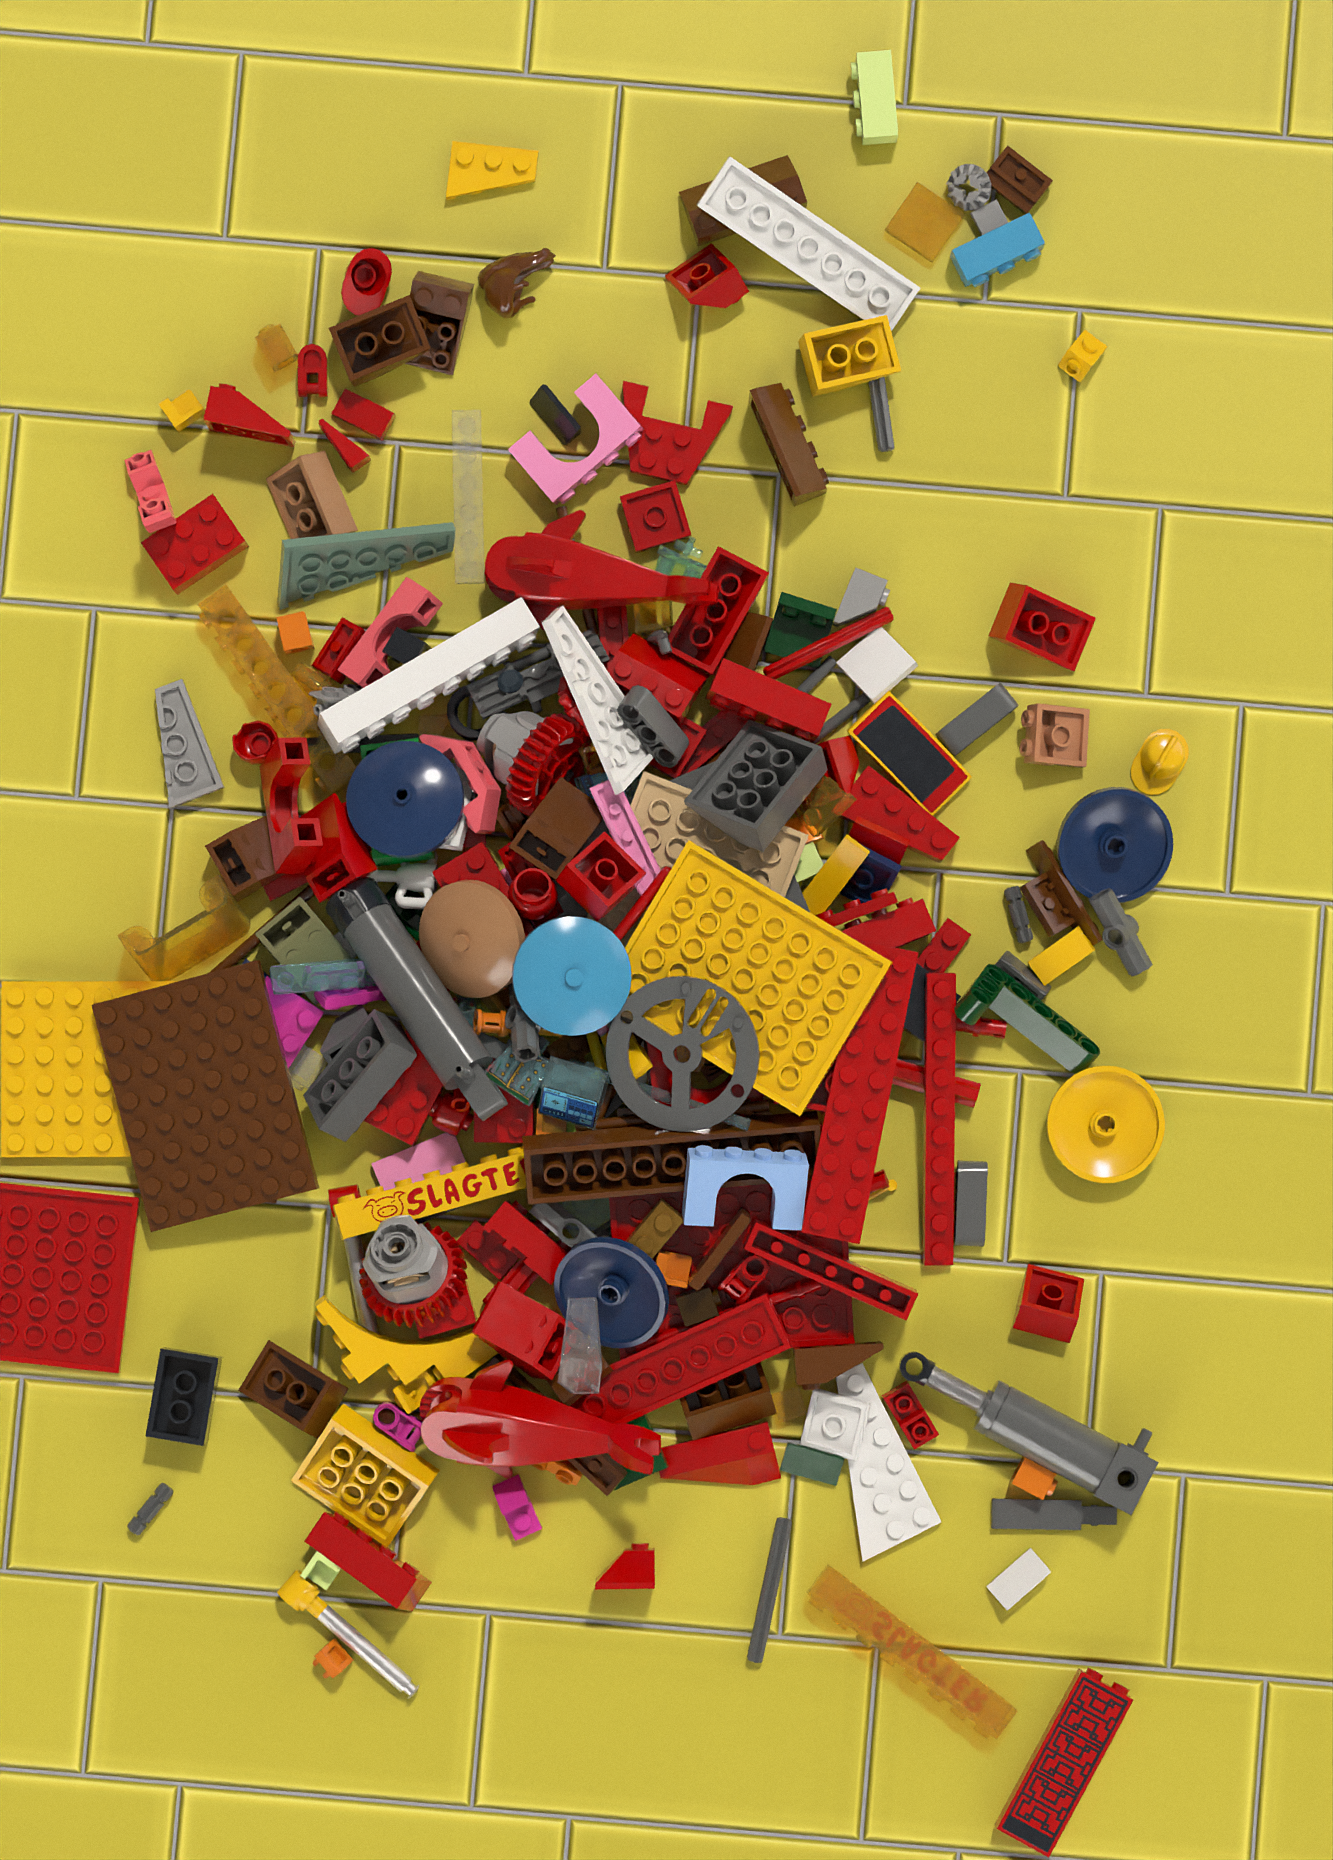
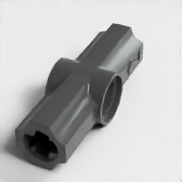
M1107 888L1093 895L1089 902L1104 928L1102 938L1106 946L1116 950L1131 977L1149 969L1153 964L1137 936L1139 932L1137 921L1132 916L1125 914L1112 889Z
M511 983L508 986L510 1006L505 1016V1027L511 1029L512 1054L515 1055L517 1061L525 1063L530 1060H536L540 1055L538 1032L541 1027L533 1022L522 1010Z
M558 1202L534 1204L529 1210L534 1217L571 1248L582 1241L598 1237ZM575 1223L579 1227L578 1235L574 1238L565 1237L562 1233L564 1225Z

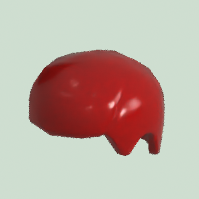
M259 720L244 723L239 732L232 737L233 750L245 762L253 765L262 764L278 739V734L270 724Z

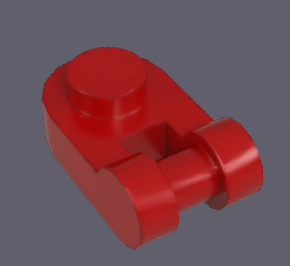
M306 345L298 354L299 397H308V394H319V397H328V360L325 351L318 345ZM308 375H318V383H308Z

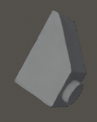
M855 567L833 625L840 627L875 612L878 604L884 606L890 592L889 589L885 588L888 580Z

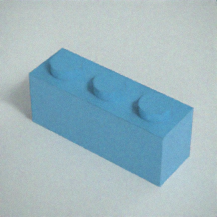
M1029 212L953 249L950 258L964 286L967 287L973 284L974 287H977L989 280L988 276L996 272H999L1000 275L1007 273L1015 268L1014 263L1022 259L1029 262L1039 257L1045 242Z

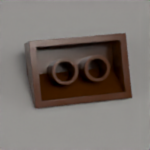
M761 1362L680 1398L693 1440L777 1414Z

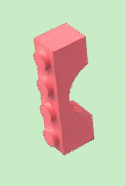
M406 577L338 668V671L355 685L360 686L361 689L390 673L387 662L388 656L382 651L396 627L404 631L413 627H426L443 603L429 590Z

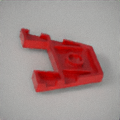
M623 381L624 406L643 428L640 432L642 437L631 447H628L630 472L669 482L675 480L678 484L687 485L713 441L720 433L726 420L731 415L733 406L708 400L701 429L642 416L649 386Z

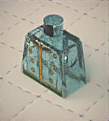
M539 1034L540 1055L536 1060H530L525 1063L517 1061L515 1055L512 1054L511 1044L485 1070L486 1075L491 1081L529 1108L550 1066V1063L541 1057L550 1042Z

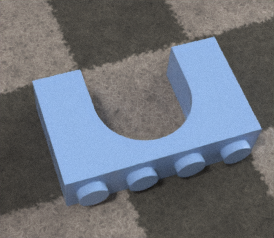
M705 1145L688 1148L682 1205L684 1225L714 1227L716 1198L720 1187L733 1176L749 1173L764 1178L773 1188L770 1209L772 1229L801 1230L809 1169L806 1153H801L798 1150L772 1152L766 1148H758L755 1151H746L738 1147L713 1149Z

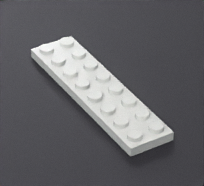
M730 156L697 203L699 208L861 319L866 320L887 315L891 331L920 290L919 286Z

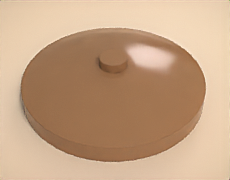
M478 880L457 881L435 892L426 903L422 912L419 940L423 955L443 985L461 996L481 998L495 994L512 983L514 958L525 939V933L521 919L509 899L495 887Z

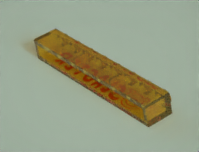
M826 1565L808 1589L807 1594L811 1597L808 1601L821 1612L826 1608L835 1616L832 1620L844 1630L851 1627L858 1633L855 1637L858 1641L868 1648L872 1644L882 1651L879 1656L891 1666L897 1663L903 1667L905 1671L902 1674L914 1684H917L920 1680L929 1687L926 1692L939 1703L942 1699L952 1705L950 1711L963 1721L968 1717L976 1723L973 1729L986 1739L991 1735L997 1740L1018 1712L1016 1707L831 1565Z

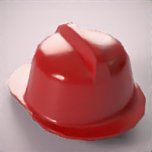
M374 248L363 249L355 254L346 267L341 295L347 310L354 315L359 316L380 307L391 280L392 266L387 255L381 250Z

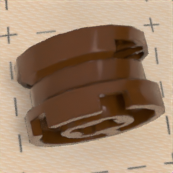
M506 798V802L501 805L502 809L498 808L497 819L512 841L528 818L510 804L509 799Z

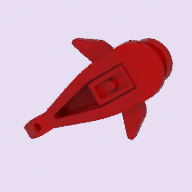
M583 510L575 511L549 523L541 534L526 532L524 536L504 537L491 546L485 559L484 574L491 592L509 604L522 597L542 630H544L542 622L555 609L564 606L566 610H581L660 601H673L691 605H710L717 603L720 586L712 584L711 581L680 575L668 576L605 551L572 541L586 518V513Z
M504 1360L480 1370L474 1379L461 1377L440 1379L427 1388L420 1401V1417L423 1421L421 1437L425 1445L432 1452L444 1458L454 1459L457 1463L486 1466L507 1479L512 1477L513 1470L511 1467L556 1462L608 1453L614 1461L625 1468L651 1475L654 1469V1457L652 1456L659 1455L661 1452V1435L652 1430L626 1423L612 1424L540 1394L504 1384L513 1368L511 1360Z

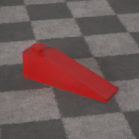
M767 1421L719 1432L696 1440L692 1439L661 1447L669 1467L659 1471L660 1478L756 1485L781 1478Z

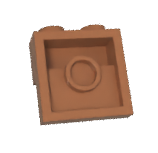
M1040 703L1027 705V710H1024L1021 716V724L1023 727H1026V734L1019 747L1021 756H1024V763L1047 766L1086 767L1090 709Z

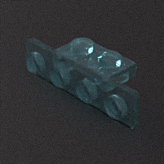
M359 958L271 966L269 970L272 989L275 995L377 986L364 967V962L360 961Z

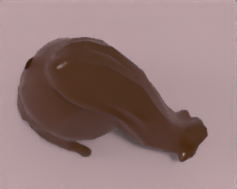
M543 248L537 252L508 255L488 264L478 275V284L484 290L485 301L488 307L502 318L507 319L514 317L527 304L534 303L536 299L533 296L520 300L523 287L529 286V283L523 279L533 272L549 268L554 263L553 258L556 255L550 249Z

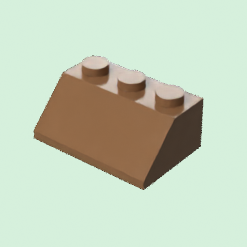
M325 451L301 455L266 478L291 539L358 531Z

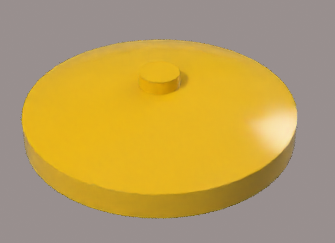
M1116 1066L1090 1067L1068 1078L1053 1096L1046 1121L1049 1143L1058 1160L1073 1174L1098 1183L1124 1181L1143 1171L1156 1157L1165 1131L1163 1108L1153 1088L1134 1072Z

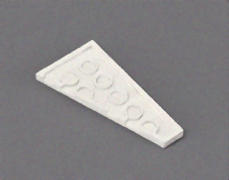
M860 1363L836 1377L838 1394L871 1403L858 1460L852 1461L848 1459L862 1561H865L941 1523V1520L863 1363Z

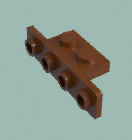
M1041 840L1028 848L1026 852L1040 876L1019 888L1049 938L1068 926H1071L1073 930L1079 926L1093 946L1102 941L1103 938L1099 933L1097 925L1091 920L1082 900L1076 895L1055 860L1052 850L1046 845L1045 841Z

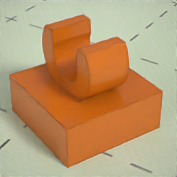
M334 1638L314 1655L316 1659L312 1664L316 1666L320 1663L326 1670L322 1675L324 1678L330 1676L334 1678L353 1659L337 1639Z

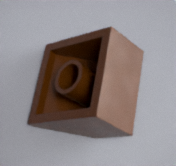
M748 612L723 658L755 671L771 629L773 618Z

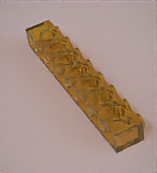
M224 585L198 604L202 610L198 616L208 629L212 626L219 634L215 637V640L224 652L227 650L232 652L235 657L231 661L240 675L247 673L252 681L248 684L249 688L257 699L263 696L269 704L264 708L274 723L280 720L286 728L281 731L285 738L305 737L309 732H316L318 734L317 743L308 746L310 757L308 769L313 766L319 776L315 778V781L324 793L330 790L332 794H338L348 787L356 766L342 750L336 754L334 753L317 725L319 717L314 714L312 704L227 585ZM227 615L235 617V623L232 627H221L223 617ZM245 638L252 641L251 648L246 652L238 651L237 645L239 641ZM259 662L268 663V670L263 675L254 674V667ZM276 685L285 687V693L279 699H274L270 696L271 689ZM291 709H300L302 711L301 718L297 722H289L287 720L288 712ZM331 755L335 757L334 766L331 769H322L320 766L321 759L324 756Z

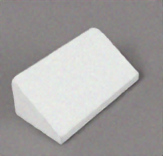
M1029 1548L986 1587L1002 1606L1009 1610L1049 1575L1051 1571L1035 1552Z

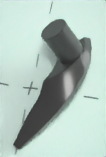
M658 630L644 638L650 643L658 644L661 655L672 652L666 631Z

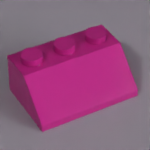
M267 976L265 982L289 1068L324 1012Z

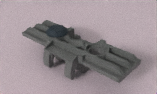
M594 628L582 632L602 664L610 662ZM550 642L545 644L546 647L518 660L504 662V669L466 685L482 719L525 700L529 701L535 714L543 711L541 700L558 692L560 678L564 676Z

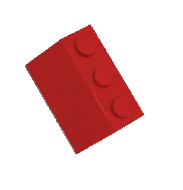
M634 633L617 651L607 668L608 673L624 695H627L629 690L636 685L647 688L679 726L709 678V675L670 653L661 655L658 646Z

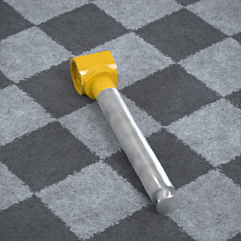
M296 1569L277 1591L278 1595L295 1610L303 1612L306 1609L397 1690L400 1692L404 1691L409 1695L408 1698H411L417 1692L419 1685H414L411 1682L412 1678L317 1596L320 1592L317 1585L308 1577L304 1579L300 1576L302 1572Z

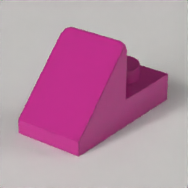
M519 1474L492 1486L501 1513L505 1516L515 1541L542 1529V1525Z

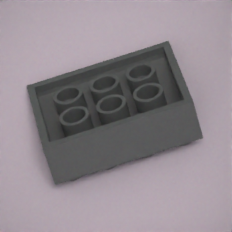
M749 719L684 800L685 805L737 842L764 852L828 770L822 747Z

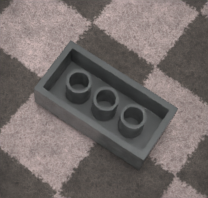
M373 1009L304 1093L303 1096L320 1130L346 1142L358 1130L368 1114L377 1107L378 1102L387 1091L393 1088L402 1073L412 1065L417 1054L399 1021Z

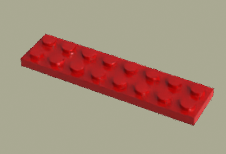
M764 1293L718 1316L712 1317L610 1364L613 1371L570 1407L612 1424L627 1423L779 1354L793 1345L768 1293Z

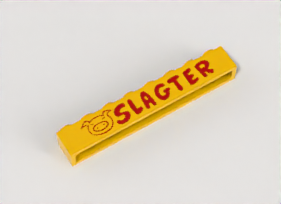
M523 1146L507 1150L508 1156L497 1159L496 1154L479 1158L480 1164L469 1167L468 1162L451 1166L452 1172L443 1175L440 1174V1170L422 1174L424 1180L412 1183L411 1178L394 1182L395 1188L384 1191L383 1186L366 1190L367 1196L356 1199L355 1194L337 1198L339 1204L332 1207L341 1239L344 1240L376 1231L380 1222L393 1216L409 1215L415 1220L525 1189L526 1178Z

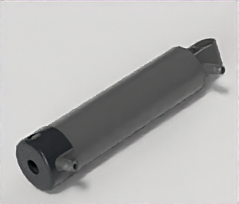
M371 877L360 878L338 890L327 902L325 907L327 914L331 917L343 938H346L445 1089L453 1090L459 1088L475 1113L482 1121H485L508 1104L495 1082L486 1075V1069L493 1061L492 1056L392 909L391 903L381 891L375 879Z

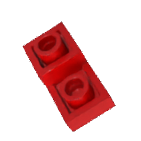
M907 1380L881 1395L914 1450L939 1435Z

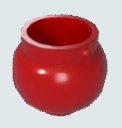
M528 868L514 877L508 890V899L521 918L540 920L548 916L555 909L558 900L557 887L551 877L543 870Z

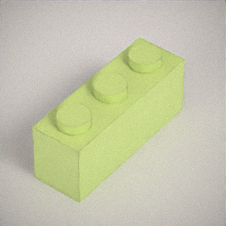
M891 50L856 53L855 62H851L852 80H857L858 90L853 91L854 108H859L860 119H855L856 136H862V145L895 143L898 139V124Z

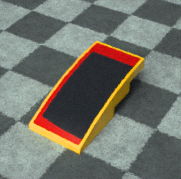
M890 691L873 704L846 730L882 771L887 773L905 794L909 795L932 816L972 778L954 756Z

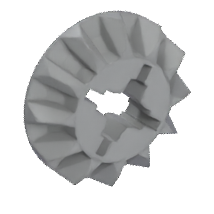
M964 164L950 173L951 175L946 183L948 186L947 196L954 202V206L960 207L964 211L976 210L988 201L991 194V181L988 174L981 167L974 164ZM969 179L970 186L978 190L969 192L967 196L966 190L959 187V185L967 183Z

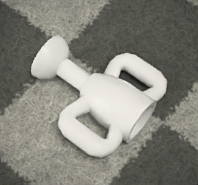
M435 851V859H429L426 863H400L401 867L397 871L376 870L367 877L374 878L376 883L397 882L398 889L395 894V901L399 907L404 909H424L428 900L437 890L438 881L432 872L438 869L436 864L438 855ZM407 890L423 892L424 898L404 897Z

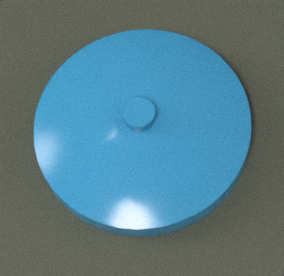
M559 917L539 925L523 940L513 962L512 985L520 1007L537 1025L560 1035H584L602 1028L620 1012L630 991L631 965L623 944L607 927L584 917Z

